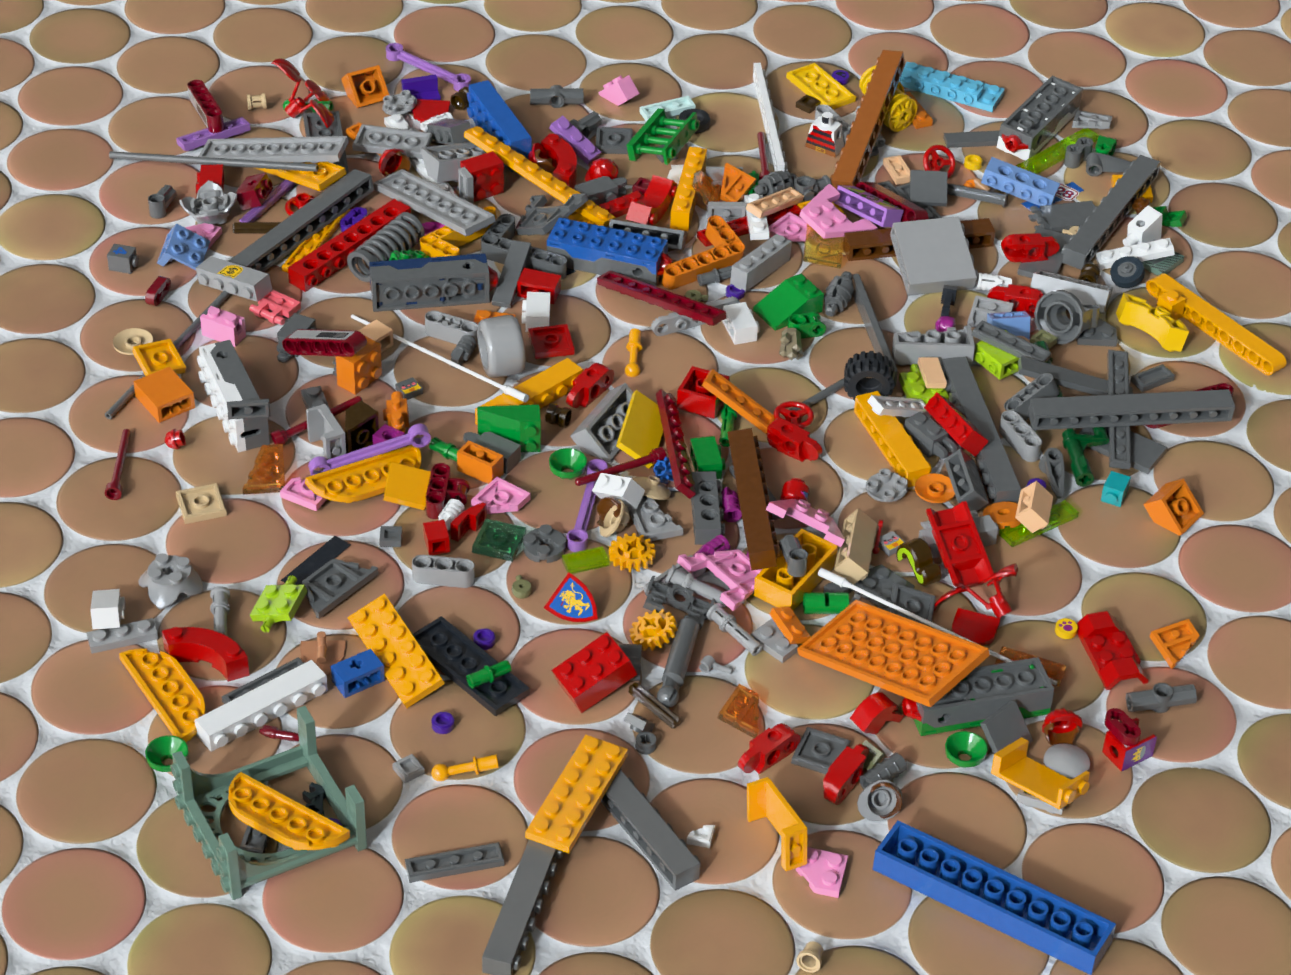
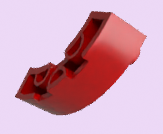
M549 133L541 141V145L546 151L548 158L553 160L552 165L556 167L553 171V176L574 189L577 178L576 153L564 139L557 134Z
M653 175L644 193L645 199L643 201L638 200L637 202L631 201L626 220L638 224L655 225L667 211L673 197L675 198L678 184L673 180Z
M173 627L162 630L165 652L174 657L179 663H198L201 660L209 662L213 668L224 675L228 682L250 676L248 656L241 646L228 636L214 630L199 627Z

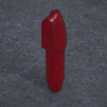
M264 725L259 730L260 734L268 738L293 742L299 741V734L278 730L274 726Z

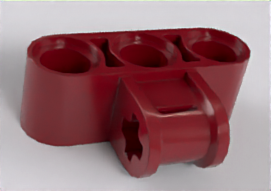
M445 463L435 464L431 469L426 492V515L430 519H439V514L450 499L458 500L460 496V502L463 505L467 503L466 493L470 489L469 483L464 479L451 478L450 467Z

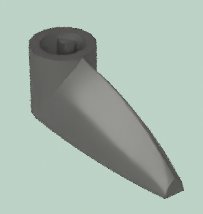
M1093 152L1086 157V172L1090 176H1098L1102 172H1124L1130 168L1132 162Z
M1048 448L1038 466L1047 475L1055 496L1061 499L1064 494L1065 480L1063 455L1057 448Z

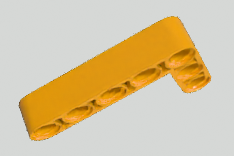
M492 206L483 207L482 209L495 215L496 221V208ZM492 224L474 232L470 236H464L444 226L420 238L421 251L429 257L460 255L458 247L483 236Z

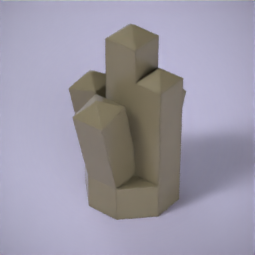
M786 328L783 330L780 338L781 347L779 354L783 358L787 356L790 360L794 358L799 360L804 356L801 346V332L796 328Z

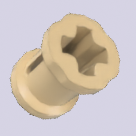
M265 93L255 96L247 94L248 110L262 107L267 109Z

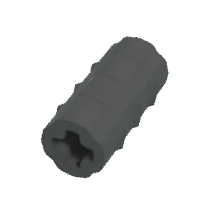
M894 753L888 758H884V761L881 763H877L874 768L867 770L860 777V784L865 789L877 780L891 781L907 770V763L901 755Z

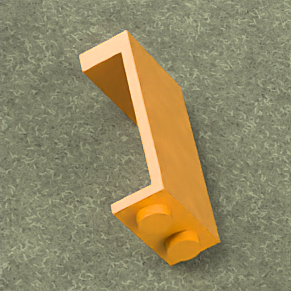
M1022 737L994 754L991 774L1059 810L1067 804H1071L1076 798L1084 795L1089 789L1090 772L1085 771L1072 780L1027 757L1029 741Z
M769 777L747 783V820L752 822L767 817L780 834L781 866L785 871L807 865V827Z

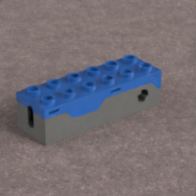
M559 217L547 238V251L564 256L567 259V268L598 275L613 271L653 286H657L661 275L664 273L665 266L673 263V260L668 256V240L569 220L567 218Z

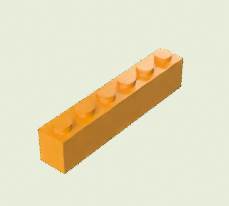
M689 147L671 209L670 229L689 231L706 169L707 149L700 147Z
M566 358L513 387L529 395L527 402L503 393L481 406L539 405L541 409L569 393L573 388V380L583 372V369L569 358ZM475 408V424H476V425H477V408Z
M874 391L855 396V414L896 474L907 479L908 488L915 486L919 477L930 474L932 472L931 464L923 457L921 450L916 447L912 437L905 431L903 424L898 421L896 416H880L872 410L873 407L867 402L871 395L881 396L879 392Z

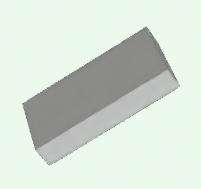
M465 167L459 168V197L474 204L473 176Z

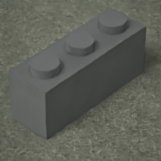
M444 118L427 124V132L432 133L431 142L449 145L469 141L464 138L465 131L471 128L469 121Z
M958 449L944 459L957 502L966 501L970 511H978L988 504L989 501L975 461L961 449Z

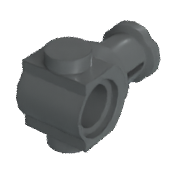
M827 175L819 179L801 176L793 181L794 189L804 196L802 202L812 200L818 192L822 191L828 184H831L830 178Z

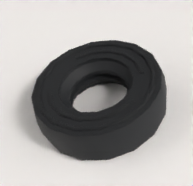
M687 109L680 113L679 120H687L693 112L697 113V119L700 122L699 129L694 134L703 133L709 129L710 116L707 112L701 109Z

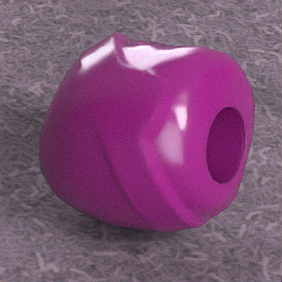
M941 316L935 323V329L938 332L947 331V328L950 327L956 328L955 319L949 316Z

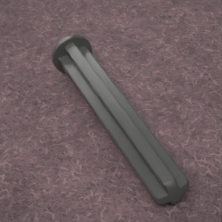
M947 183V194L999 204L1004 208L1006 206L1008 193L1000 194Z

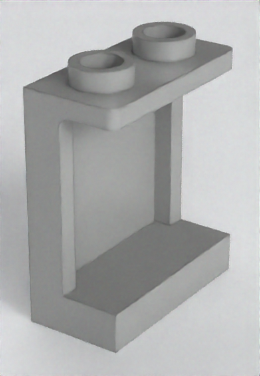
M326 404L307 409L309 442L322 440L324 457L328 460L346 454L345 432Z

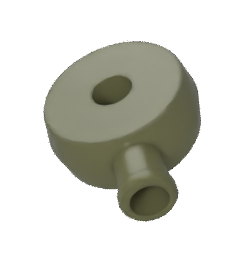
M689 290L684 295V297L698 302L708 301V295H701L697 290Z
M517 575L516 581L511 588L512 593L516 598H527L532 592L531 583L523 580L521 575Z

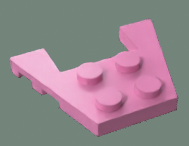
M828 184L801 210L799 215L823 239L844 237L846 232L877 229L871 221L865 218L854 223L846 218L831 203L838 200L841 195L831 184Z
M789 499L769 502L766 508L767 511L781 518H784L785 514L825 533V540L842 547L845 538L827 511L820 508L816 510L810 507L811 504L803 499H799V501Z
M739 549L716 551L714 555L708 556L704 553H696L695 557H687L686 554L679 555L677 563L690 573L707 567L717 578L728 585L730 590L721 593L720 600L732 611L736 610L754 592L755 577L762 570L751 571L749 557Z

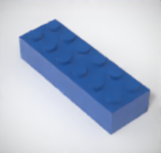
M490 81L470 84L469 92L467 93L469 102L467 113L469 118L473 119L475 126L481 127L485 132L496 137L499 141L527 158L532 151V137ZM508 167V169L511 171V173H512V172H516V171H514L513 169H511L510 167Z

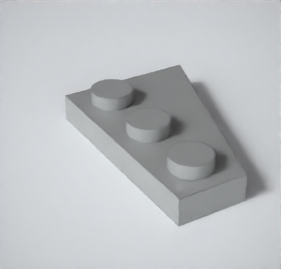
M642 496L637 509L627 507L639 536L644 535V540L650 538L651 541L683 535V528L673 523L672 517L668 513L664 514L652 498Z

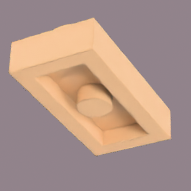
M900 155L883 158V165L896 185L910 182V169Z

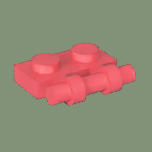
M272 289L270 293L258 301V306L252 304L249 308L255 316L259 318L264 317L272 324L283 325L285 318L282 316L290 318L301 309V302Z

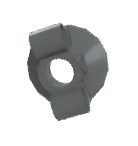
M1053 290L1043 295L1037 302L1034 312L1035 324L1039 331L1043 329L1058 337L1057 344H1067L1076 340L1084 330L1098 327L1100 307L1096 305H1083L1074 294L1068 291ZM1066 308L1070 313L1071 320L1066 315Z

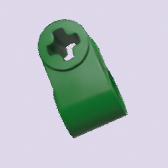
M1099 135L1095 146L1096 153L1114 155L1117 139Z
M817 312L792 314L789 316L787 328H796L800 331L801 339L819 337L826 331V326L820 321V315Z

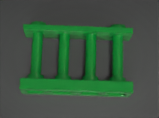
M658 108L626 145L629 161H636L641 154L647 153L663 155L664 164L668 165L699 129L697 113L693 112L687 120L670 119L666 117L665 109ZM666 125H668V126H677V127H680V128H679V129H670V128H664V127H666ZM658 135H668V136H672V138H671V139H670V138H661V137H657V136H658ZM650 144H658V145H665V146H664L663 148H659V147H650L649 145H650Z

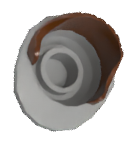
M877 780L861 792L858 797L857 806L860 814L867 820L883 821L893 818L899 813L903 804L901 790L895 783L888 780Z

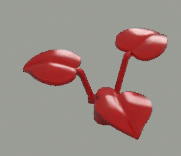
M282 58L275 59L271 64L278 66L291 80L297 82L291 97L288 99L290 103L284 108L286 113L290 117L296 118L304 110L313 107L328 129L335 119L330 110L315 100H310V104L306 106L305 102L313 95L319 101H329V96L314 81L307 79L305 85L311 93L304 99L300 97L294 98L301 82L300 73L288 60Z
M1017 564L1008 565L983 581L987 583V587L994 583L997 594L988 598L989 604L970 587L960 586L943 594L935 602L934 611L944 599L967 591L980 601L987 610L992 609L996 618L1006 615L1012 609L1002 594L999 584L1005 577H1016L1018 572Z

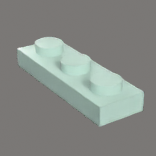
M689 96L642 106L640 107V114L647 122L658 108L665 109L666 117L670 118L680 115L684 110L695 109L696 105Z

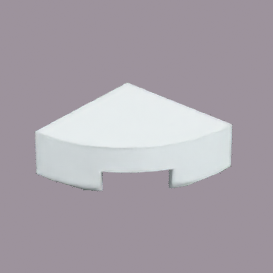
M704 825L703 828L691 831L687 837V844L710 848L715 825Z

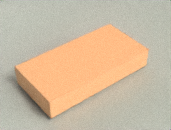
M919 357L917 363L926 388H946L947 381L938 357Z

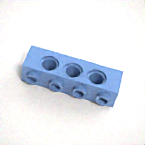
M991 157L981 181L982 184L1039 206L1052 205L1060 186L1058 182Z

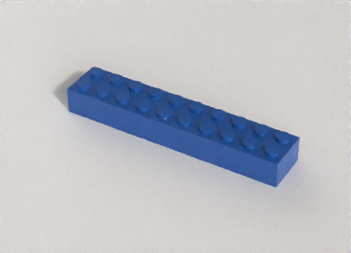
M897 820L875 850L874 871L1089 975L1093 974L1112 943L1116 923Z

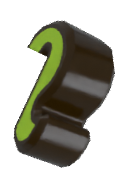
M914 538L898 546L896 551L898 562L906 558L908 559L920 585L925 587L941 580L942 571L938 563L934 564L933 553L927 542L921 538Z

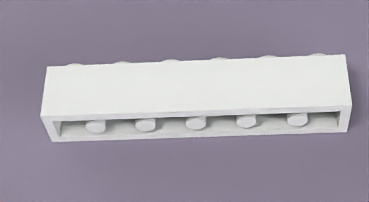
M310 660L195 719L196 736L211 752L223 747L227 743L327 692V675Z

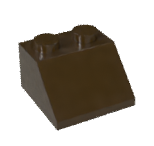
M359 401L346 409V454L373 445V434L379 430L378 411L363 401Z

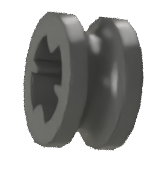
M650 732L639 733L636 736V750L644 755L653 753L656 750L655 735Z

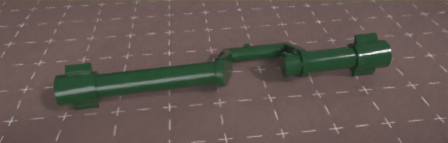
M1037 341L1033 343L1050 352L1046 342ZM1052 356L1046 363L1052 364ZM1057 385L1059 389V395L1057 397H1064L1060 385ZM1093 427L1094 435L1077 434L1073 428H1069L1062 433L1063 447L1067 449L1075 482L1080 487L1088 486L1094 481V476L1089 461L1085 459L1084 451L1088 447L1109 443L1105 427Z

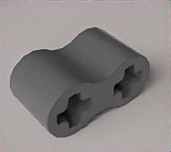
M1081 137L1075 144L1068 145L1066 147L1064 165L1072 169L1078 168L1081 162L1086 161L1087 155L1092 153L1093 140L1088 137Z
M619 644V647L630 659L637 673L630 681H640L642 645Z

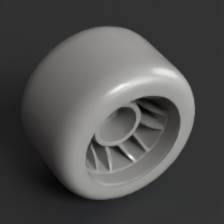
M504 315L481 320L477 327L480 358L486 375L490 378H499L523 372L526 363L525 346L521 328L516 317Z

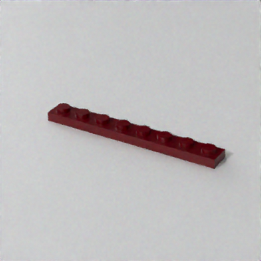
M608 271L597 277V284L606 287V289H612L620 292V294H626L637 300H642L651 305L662 307L665 310L676 312L679 315L690 317L693 320L707 323L709 326H715L726 319V311L613 271Z
M660 389L656 393V399L675 488L691 499L696 494L695 482L692 478V469L690 468L686 450L687 446L681 428L682 423L679 419V410L676 405L677 400L671 393H666Z

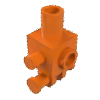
M395 391L391 394V400H386V409H383V419L388 421V426L405 433V428L409 427L407 398L403 399V393Z

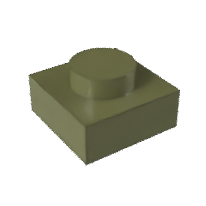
M1041 329L1030 338V343L1044 341L1047 343L1048 348L1051 349L1057 344L1058 337Z
M865 740L862 745L869 748V753L863 767L869 770L874 768L877 763H880L885 754Z

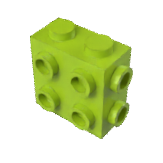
M984 341L976 343L974 360L999 380L1019 371L1018 357Z

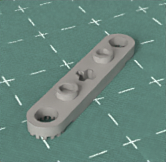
M731 296L728 299H719L705 304L723 310L725 305L740 302L736 297ZM673 312L667 316L655 318V321L653 320V323H651V328L656 336H664L707 323Z

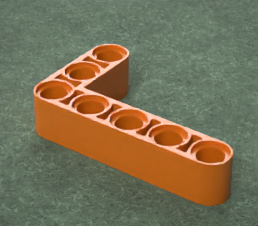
M714 215L709 217L705 235L714 248L665 266L662 278V285L665 288L672 290L698 281V274L710 272L714 268L721 269L732 266L743 258L745 251L744 243L722 217Z

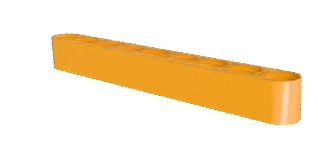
M1162 273L1147 281V291L1156 299L1172 289L1184 297L1186 301L1183 318L1265 375H1272L1286 366V358L1282 353L1169 275Z

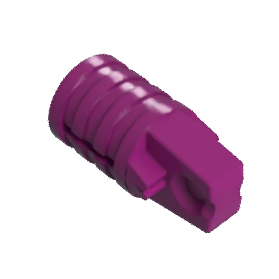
M726 486L721 491L723 518L727 522H736L742 517L739 497L734 490Z
M717 535L711 541L704 544L696 553H704L706 556L714 555L716 551L730 550V544L723 535Z

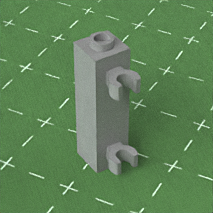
M971 510L970 512L983 546L996 544L997 535L999 534L997 523L992 520L990 515L979 517L976 510ZM930 521L921 522L923 529L919 531L918 538L928 543L933 553V559L941 557L932 534Z

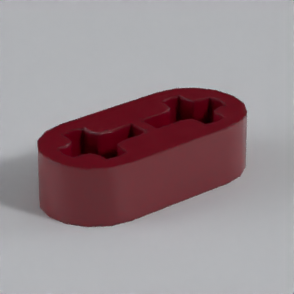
M163 276L156 278L146 292V304L158 306L170 290V278Z
M1118 708L1109 709L1105 716V726L1124 745L1134 746L1138 744L1141 736L1139 726L1123 710Z

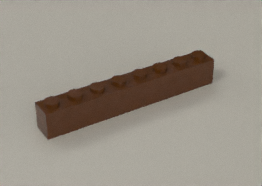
M989 218L960 221L964 225V236L969 241V249L993 247L995 229ZM891 228L844 233L843 250L848 261L896 257L890 236Z

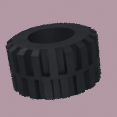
M862 351L861 354L856 353L853 355V358L850 357L844 371L845 392H848L847 395L850 398L853 397L855 401V396L878 391L881 396L889 397V395H892L895 385V366H893V362L889 360L888 356H882L880 352L874 353V351H869L866 353Z

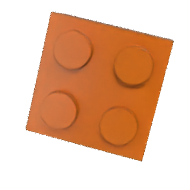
M365 336L367 345L354 356H335L337 385L355 395L382 375L381 344Z

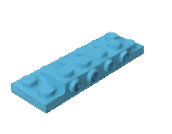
M906 62L899 80L904 88L989 112L994 111L1005 92L1004 88H1000L997 85L982 83L978 80L975 81L964 76L939 71L914 62Z

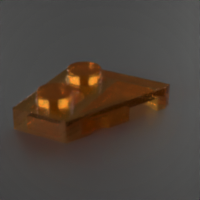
M700 170L694 173L692 183L694 190L700 193L706 205H708V202H720L721 185H713V179L707 177Z
M739 684L720 710L717 718L753 738L757 737L759 733V694Z

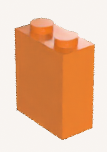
M170 367L133 381L135 397L159 423L195 408L194 392Z

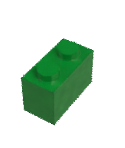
M715 436L690 438V457L694 472H716V478L722 479V470H725V459L721 458V446L717 444Z

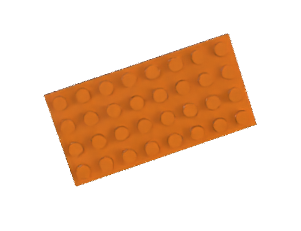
M858 600L852 602L797 648L798 654L801 657L930 708L990 656L989 649Z

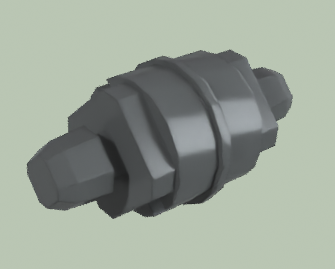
M788 171L771 172L759 180L758 185L754 188L755 194L766 197L786 188H793V181L797 176L793 173L790 174Z
M845 271L841 276H835L826 288L824 302L827 316L832 317L837 311L842 312L847 307L848 302L851 301L854 291L851 272Z

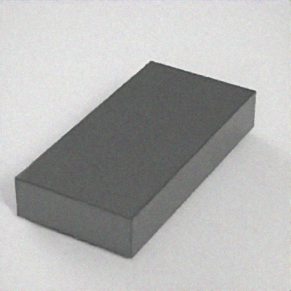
M1161 364L1132 375L1130 381L1141 392H1145L1174 381L1175 375L1166 366Z

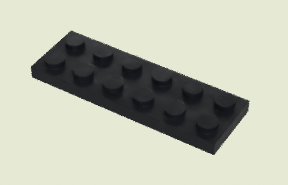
M442 616L412 634L430 662L494 716L499 715L530 694V688L511 672L494 678L492 683H483L472 689L467 682L468 678L466 676L483 669L486 665L490 667L499 662Z

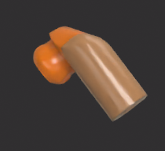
M980 178L969 179L963 184L966 187L991 191L992 189L982 184Z

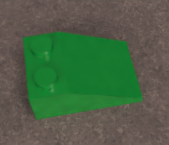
M800 273L785 279L753 307V311L776 331L788 326L789 316L792 314L821 313L823 310L824 293Z
M539 405L477 407L478 435H482L484 432H492L520 444L521 453L540 452L541 419Z

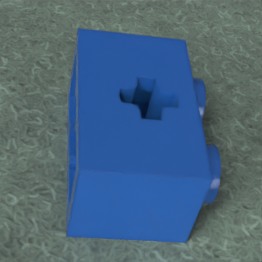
M371 649L331 665L332 682L344 698L385 681L384 665Z

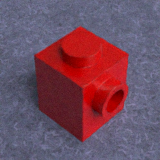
M444 519L423 523L424 540L428 554L437 555L450 552L449 534Z

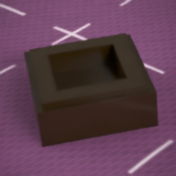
M806 94L796 101L795 107L810 114L820 105V101Z

